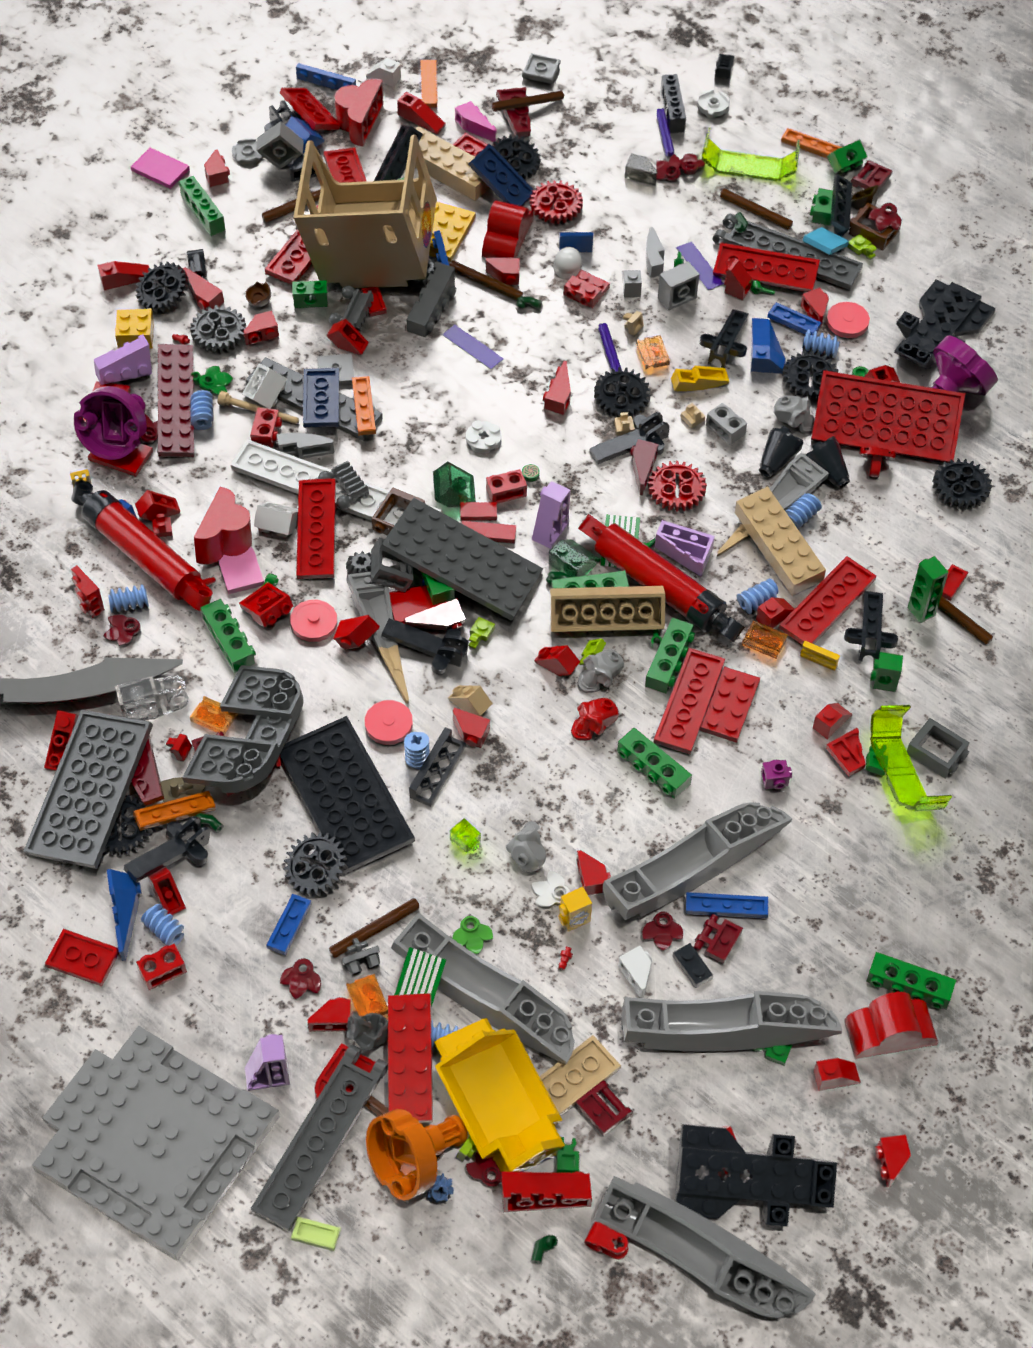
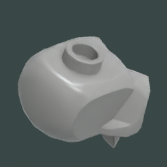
M782 396L777 400L774 406V415L780 421L788 423L791 427L796 428L799 426L801 433H812L815 418L810 413L811 403L807 397Z
M612 649L587 656L583 660L586 670L580 673L577 682L578 686L585 693L598 692L601 684L608 688L611 686L613 678L623 669V658Z
M535 821L527 822L523 829L516 833L513 839L506 845V849L511 853L512 858L526 872H534L540 869L546 860V851L541 844L540 835L537 831L540 826Z

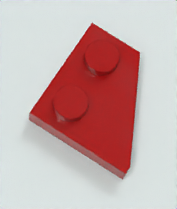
M858 728L826 744L827 751L848 777L865 768L866 763L862 755L863 749L859 740Z

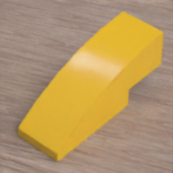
M694 365L692 370L675 369L671 376L674 391L706 390L726 385L730 382L726 368Z

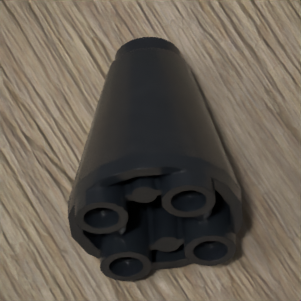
M785 426L773 428L769 432L759 472L766 477L776 474L802 449L803 440L792 435L791 431Z
M835 436L830 437L824 443L819 441L812 446L813 450L808 452L806 456L829 473L826 479L830 483L837 486L838 489L846 486L850 482V476Z

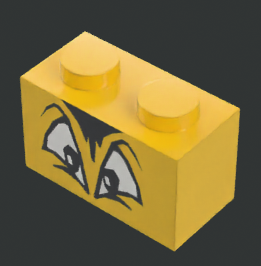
M583 887L561 896L558 918L562 926H566L568 931H572L591 922L592 902Z

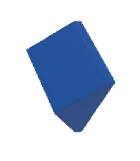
M291 116L286 124L288 128L304 140L303 153H305L307 141L312 140L315 147L325 142V139L303 120Z
M558 232L559 251L565 247H572L578 250L579 253L593 252V232Z

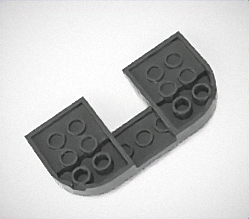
M241 665L220 704V709L223 712L257 716L245 739L205 734L182 777L184 783L220 787L222 793H239L265 780L272 771L303 707V694L295 677L281 669Z

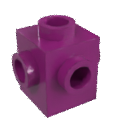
M775 759L770 762H763L761 776L764 788L782 789L788 787L789 780L792 779V769L787 766L786 760Z

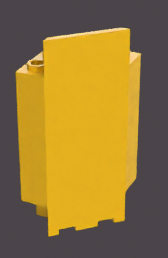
M484 1018L443 1036L434 1042L441 1055V1062L436 1064L435 1068L482 1159L493 1157L501 1173L502 1171L520 1172L540 1164L546 1158L555 1157L557 1151L565 1146L555 1128L563 1120L515 1029L506 1030L503 1028L495 1031L488 1019Z

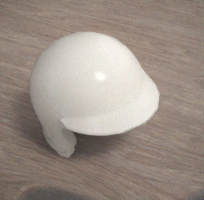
M565 247L556 254L553 268L558 277L570 279L572 275L576 276L582 269V257L575 248Z

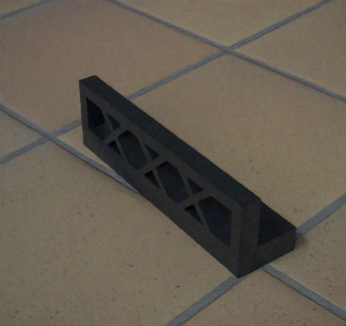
M401 125L373 181L400 179L406 169L411 135H416L419 142L423 134L411 125Z
M836 174L833 182L830 224L835 226L834 233L842 237L850 230L853 183Z
M446 727L443 729L409 787V797L430 807L466 747L465 742L452 737L451 729ZM450 743L459 746V749L455 752L449 753L448 751ZM448 759L450 762L449 766L440 768L439 762ZM440 774V781L431 784L430 777ZM430 789L432 792L429 799L420 796L422 791Z

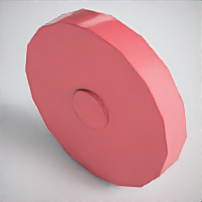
M840 302L829 309L826 323L832 333L844 338H856L866 332L870 317L864 307L852 302Z
M307 600L301 602L293 609L290 615L291 629L301 640L320 642L328 639L335 632L337 614L334 608L327 602Z
M384 700L374 704L365 716V730L368 736L376 743L383 745H395L404 741L413 728V719L409 708L401 702L394 700Z

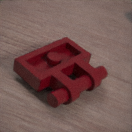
M712 914L705 921L701 934H698L695 938L696 943L693 947L698 952H700L703 946L708 947L706 955L724 964L743 932V928L726 919L720 925L717 923L718 916ZM711 932L716 933L713 940L709 938Z

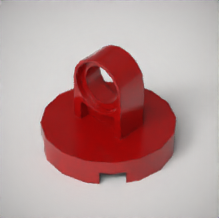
M860 447L859 454L861 456L872 458L870 477L879 478L882 459L894 460L896 457V451H892L890 454L889 449L869 447V450H865L866 447Z

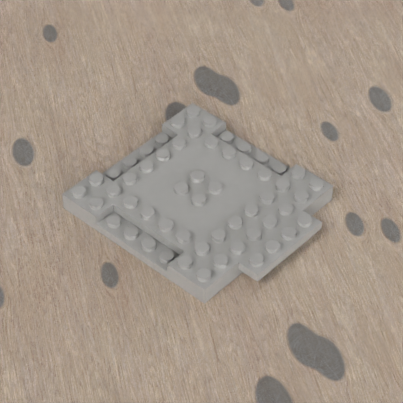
M138 1026L113 1059L95 1049L42 1117L43 1121L58 1131L32 1166L36 1172L178 1261L277 1122L280 1114L279 1110L245 1089H238L175 1051L172 1045Z

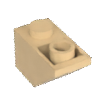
M459 685L452 690V694L448 697L449 701L463 711L481 716L493 704L481 686Z

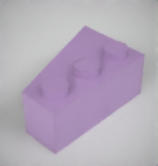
M143 334L138 336L139 338L133 342H126L123 344V347L115 351L111 350L93 359L95 375L101 385L152 374L149 344Z
M553 481L547 487L544 486L540 493L541 499L532 535L533 541L550 549L569 524L570 489Z
M662 520L656 533L655 548L702 577L713 550L715 536Z
M270 1034L260 1038L245 1066L247 1091L290 1085L288 1062L282 1035Z

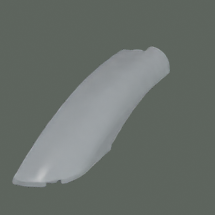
M614 1176L595 1215V1221L654 1250L712 1288L714 1293L757 1314L780 1318L794 1312L798 1313L806 1308L816 1295L813 1290L784 1268L732 1233L687 1207L637 1182L633 1185Z

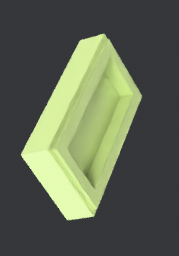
M298 1217L291 1240L335 1251L341 1228Z

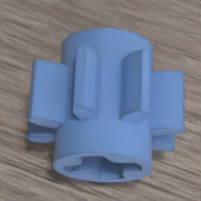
M444 1173L438 1175L434 1186L428 1191V1197L433 1196L436 1199V1203L442 1200L448 1201V1194L454 1193V1188L451 1186L452 1178L447 1179Z

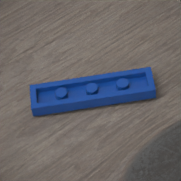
M297 63L295 67L296 78L334 90L348 85L356 86L355 78Z
M686 892V914L710 916L714 914L716 916L767 919L768 897Z

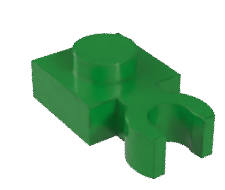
M876 742L871 744L866 755L865 770L881 776L886 774L888 757L883 756V753L886 751L885 745L878 749Z
M792 1044L752 1050L757 1053L766 1052L765 1059L785 1066Z
M572 1138L571 1145L564 1143L565 1146L557 1151L556 1173L579 1171V1151H574L576 1139Z

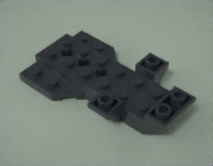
M936 279L919 300L918 305L923 311V319L920 321V318L905 311L897 320L896 325L906 340H902L894 353L924 368L930 369L936 362L933 350L946 336L956 337L965 343V340L957 336L970 332L971 334H979L995 313L996 308L982 302V296L954 282L947 285Z
M681 1124L675 1202L703 1217L720 1218L741 1199L762 1200L765 1224L788 1227L789 1203L834 1208L837 1162L794 1156L795 1136L772 1134L767 1153L745 1152L725 1127ZM701 1166H703V1169L706 1170V1173L702 1174V1177H699V1174L696 1173V1170H700ZM723 1168H725V1171H727L728 1174L724 1176L723 1179H721V1176L718 1175V1172H721ZM747 1170V1173H749V1177H747L745 1181H743V1178L740 1177V1174H743L744 1171Z

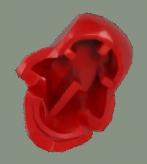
M608 698L582 702L577 707L580 717L574 721L571 734L579 741L590 740L593 732L601 735L607 727L611 726L618 719V707Z

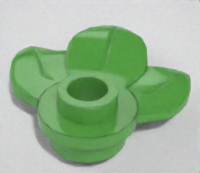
M467 916L461 921L460 928L453 933L452 939L465 946L466 949L475 955H478L483 949V941L493 939V932L488 925L480 924L476 917ZM473 925L474 928L468 929L467 926Z

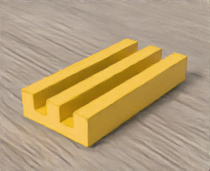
M87 469L70 474L73 487L78 480L91 483Z
M804 641L800 654L801 657L834 671L838 666L840 655L807 641Z

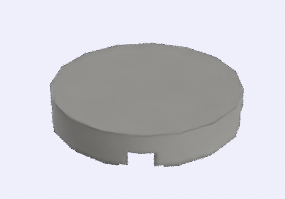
M241 139L237 141L235 146H232V156L237 163L252 165L261 161L263 156L256 151V139Z

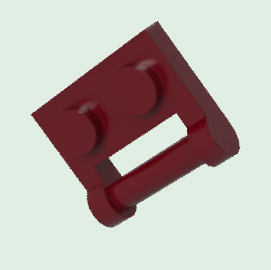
M867 160L863 169L850 182L853 183V187L859 186L863 189L879 185L880 190L892 175V170ZM873 170L864 180L863 177L868 173V171Z
M605 1080L589 1090L575 1104L603 1136L623 1120L628 1119L633 1113L608 1088L609 1084ZM602 1093L619 1113L616 1115L598 1094Z

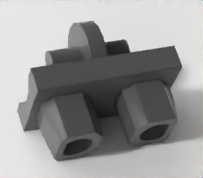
M354 938V945L347 947L348 953L354 951L357 953L346 956L341 960L343 966L346 965L350 974L353 975L362 971L359 960L366 958L369 968L380 965L378 955L380 949L377 945L362 951V948L368 947L367 941L359 943L358 939Z

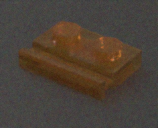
M661 335L646 337L644 340H636L645 369H648V367L656 368L670 365V359Z
M753 620L745 638L742 640V645L777 659L787 640L788 634Z
M204 696L202 702L198 704L191 714L190 721L216 733L222 731L225 735L234 722V718L238 716V713L223 712L220 709L221 703Z
M375 974L355 980L354 983L346 984L355 1011L359 1013V1016L369 1013L388 1014V1006Z

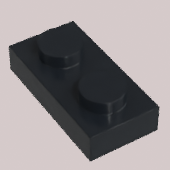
M691 943L673 952V958L695 988L713 979L712 972Z

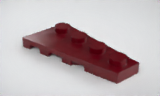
M526 87L497 89L496 97L498 101L526 97L527 89ZM528 106L503 110L514 136H530L531 125Z

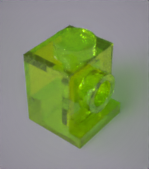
M465 818L449 830L450 841L455 842L466 853L470 850H477L481 844V833Z

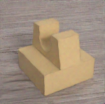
M636 311L634 314L626 313L623 316V319L627 321L624 327L628 329L630 335L635 336L644 326L642 313Z
M693 403L687 405L685 411L681 413V419L690 428L704 422L706 418Z
M627 412L620 413V417L614 418L617 436L635 430L632 416H628Z

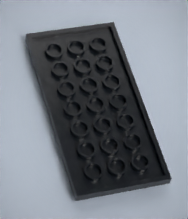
M347 716L285 743L280 753V758L319 832H322L324 836L327 833L332 837L335 836L347 851L345 856L349 860L344 863L348 866V869L342 870L344 874L415 842L412 831Z

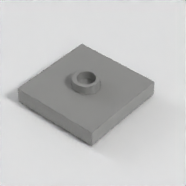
M530 53L522 72V78L552 84L561 64V59Z
M352 354L317 357L318 368H339V385L352 384V377H354Z

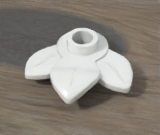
M550 870L547 881L532 883L534 893L539 896L536 904L542 907H550L555 903L560 904L561 897H558L557 894L565 895L570 892L564 885V878L559 873Z

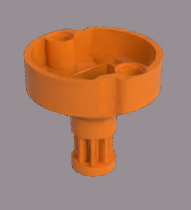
M395 1109L374 1118L370 1122L366 1133L367 1154L371 1167L381 1185H386L395 1198L409 1200L429 1191L434 1186L437 1178L436 1156L442 1154L448 1147L464 1144L468 1138V1132L462 1119L457 1115L444 1119V1122L438 1125L423 1127L408 1111Z

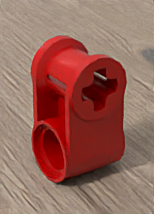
M600 1222L593 1223L584 1241L585 1245L616 1260L625 1258L628 1254V1239L626 1236ZM622 1244V1247H618V1249L614 1248V1246Z

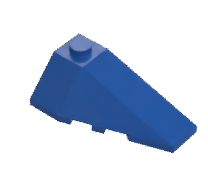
M752 318L750 372L782 374L786 359L770 320Z
M108 869L109 892L114 905L112 911L115 924L117 923L115 930L121 960L126 961L139 906L138 895L142 894L140 882L135 883L127 873Z

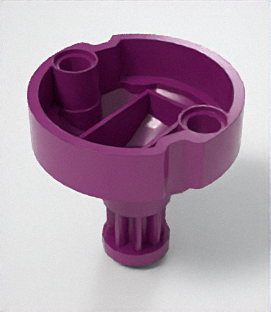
M946 336L933 350L940 376L933 383L932 388L985 396L998 382V377L988 362L982 359L973 348L956 337Z
M106 386L95 389L81 399L79 402L81 408L74 413V428L78 439L88 451L100 458L114 460L127 456L141 444L139 438L146 433L147 423L144 414L146 405L139 395L130 394L117 387Z

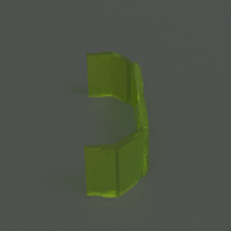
M708 127L702 160L709 167H712L715 172L735 176H750L770 181H781L782 178H787L796 173L801 147L799 146L800 140H797L796 151L783 158L721 150L710 139L711 127Z
M880 706L871 715L870 741L877 760L885 772L886 780L897 804L905 806L906 809L912 811L944 810L952 795H926L901 740L903 716L911 706Z

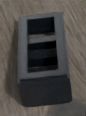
M719 53L714 77L730 79L734 55Z

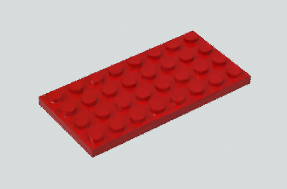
M823 370L811 440L826 442L827 439L835 436L839 445L866 447L865 449L869 450V447L889 449V453L896 451L897 455L949 463L950 459L954 461L965 393Z

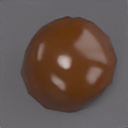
M256 281L254 285L249 286L246 290V300L254 307L267 305L271 300V289L267 282L260 283Z

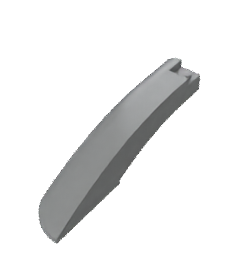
M104 657V661L65 674L27 679L0 678V704H54L95 698L151 680L182 665L183 659Z
M757 802L744 803L706 820L703 825L654 857L603 882V893L606 902L611 910L616 909L625 920L637 914L640 917L680 898L686 892L696 889L730 868L792 822V818L777 807L760 806V803Z
M420 913L412 919L395 939L391 949L404 959H406L409 947L446 959L438 986L441 992L481 1019L487 1018L489 1023L497 1029H515L522 1043L567 1064L574 1049L572 1025L566 1014L557 1005L526 981H521L475 955L445 934Z
M754 991L753 994L688 1001L625 997L621 1016V1030L624 1032V1041L643 1043V1048L676 1051L747 1050L801 1043L842 1034V1027L838 1018L831 1010L827 1011L822 1007L820 1001L808 996L789 993Z

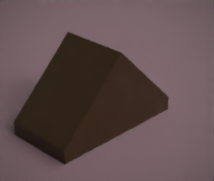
M879 185L853 193L851 207L859 210L864 208L867 203L875 206L880 188Z

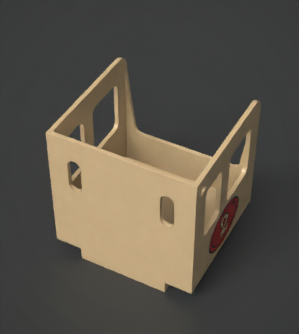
M411 135L404 180L339 183L334 180L313 141H307L293 218L319 281L327 280V283L340 282L343 289L345 286H352L353 288L408 286L409 280L426 279L437 197L417 136ZM417 163L419 177L417 179H413L415 164ZM312 165L321 186L318 210L309 189ZM306 204L310 212L309 215H304Z

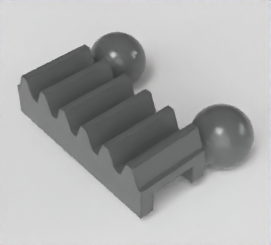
M345 286L342 289V296L345 299H351L343 317L339 313H332L329 317V322L333 326V324L347 319L355 328L361 329V323H364L363 318H366V313L369 312L368 307H371V302H374L372 291L361 293L359 289L355 290L352 286Z
M349 461L333 467L330 472L322 471L318 476V479L335 478L348 496L341 495L336 501L338 508L342 510L348 509L352 502H357L356 498L362 495L369 496L367 485L357 475L353 466H350Z

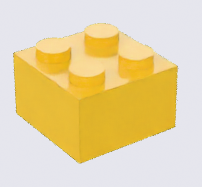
M152 309L117 310L115 337L118 349L123 347L124 343H131L138 339V336L142 334L149 344V349H153L154 319Z

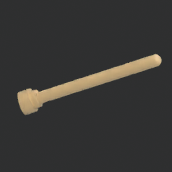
M224 391L219 393L217 403L222 406H229L231 404L254 412L257 411V407L265 408L232 398L228 392ZM279 412V417H282L283 421L293 424L299 423L297 417Z

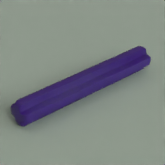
M658 108L656 115L665 154L667 157H671L675 151L666 113L663 108Z
M600 323L598 329L610 367L618 371V367L621 368L608 325L607 323Z

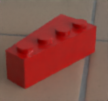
M502 1171L503 1213L591 1207L590 1173L580 1171L573 1173Z

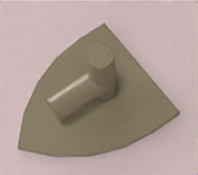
M182 777L161 781L164 794L163 802L202 793L206 785L184 783Z

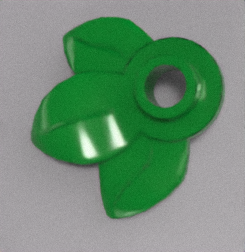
M211 366L206 369L205 375L199 378V385L202 390L212 391L214 394L219 395L221 391L227 392L225 386L232 382L233 377L226 372H221L219 366Z

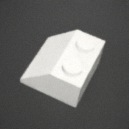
M259 363L242 394L271 409L277 403V396L280 391L284 390L287 378Z
M269 501L257 505L253 527L259 528L261 532L269 533L273 531L278 536L287 537V535L294 533L297 526L298 508Z

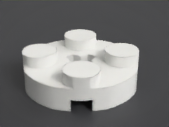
M708 90L700 94L697 107L707 118L714 119L729 111V97L721 91L714 93V90Z
M476 420L466 432L467 444L477 453H489L494 448L496 450L502 441L499 425L491 422Z

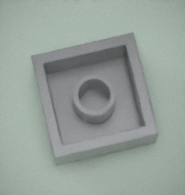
M280 121L257 137L256 151L278 169H281L303 154L304 140Z
M689 262L664 271L659 276L657 298L668 311L696 299L700 274Z

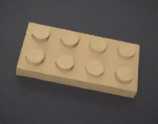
M592 1035L573 1050L567 1064L560 1061L543 1073L540 1078L561 1116L603 1080L606 1081L619 1071L621 1065L597 1038Z

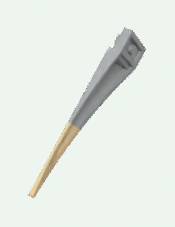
M801 452L787 465L770 490L783 509L787 510L804 494H810L816 490V487L828 478L829 473ZM742 524L719 549L717 556H720L749 536V533Z
M371 572L347 574L346 581L351 591V597L360 615H369L380 626L372 635V638L404 701L408 703L409 696L397 642L381 636L388 619H393L389 587L371 581Z

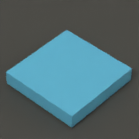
M823 227L804 235L803 238L805 243L829 255L847 247L849 243L848 240Z

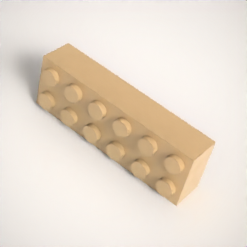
M419 126L416 128L423 134L419 145L429 176L474 201L478 200L490 188L468 165L474 156Z
M768 486L736 501V516L791 596L823 581L826 573L825 567Z
M663 586L551 588V632L665 629Z

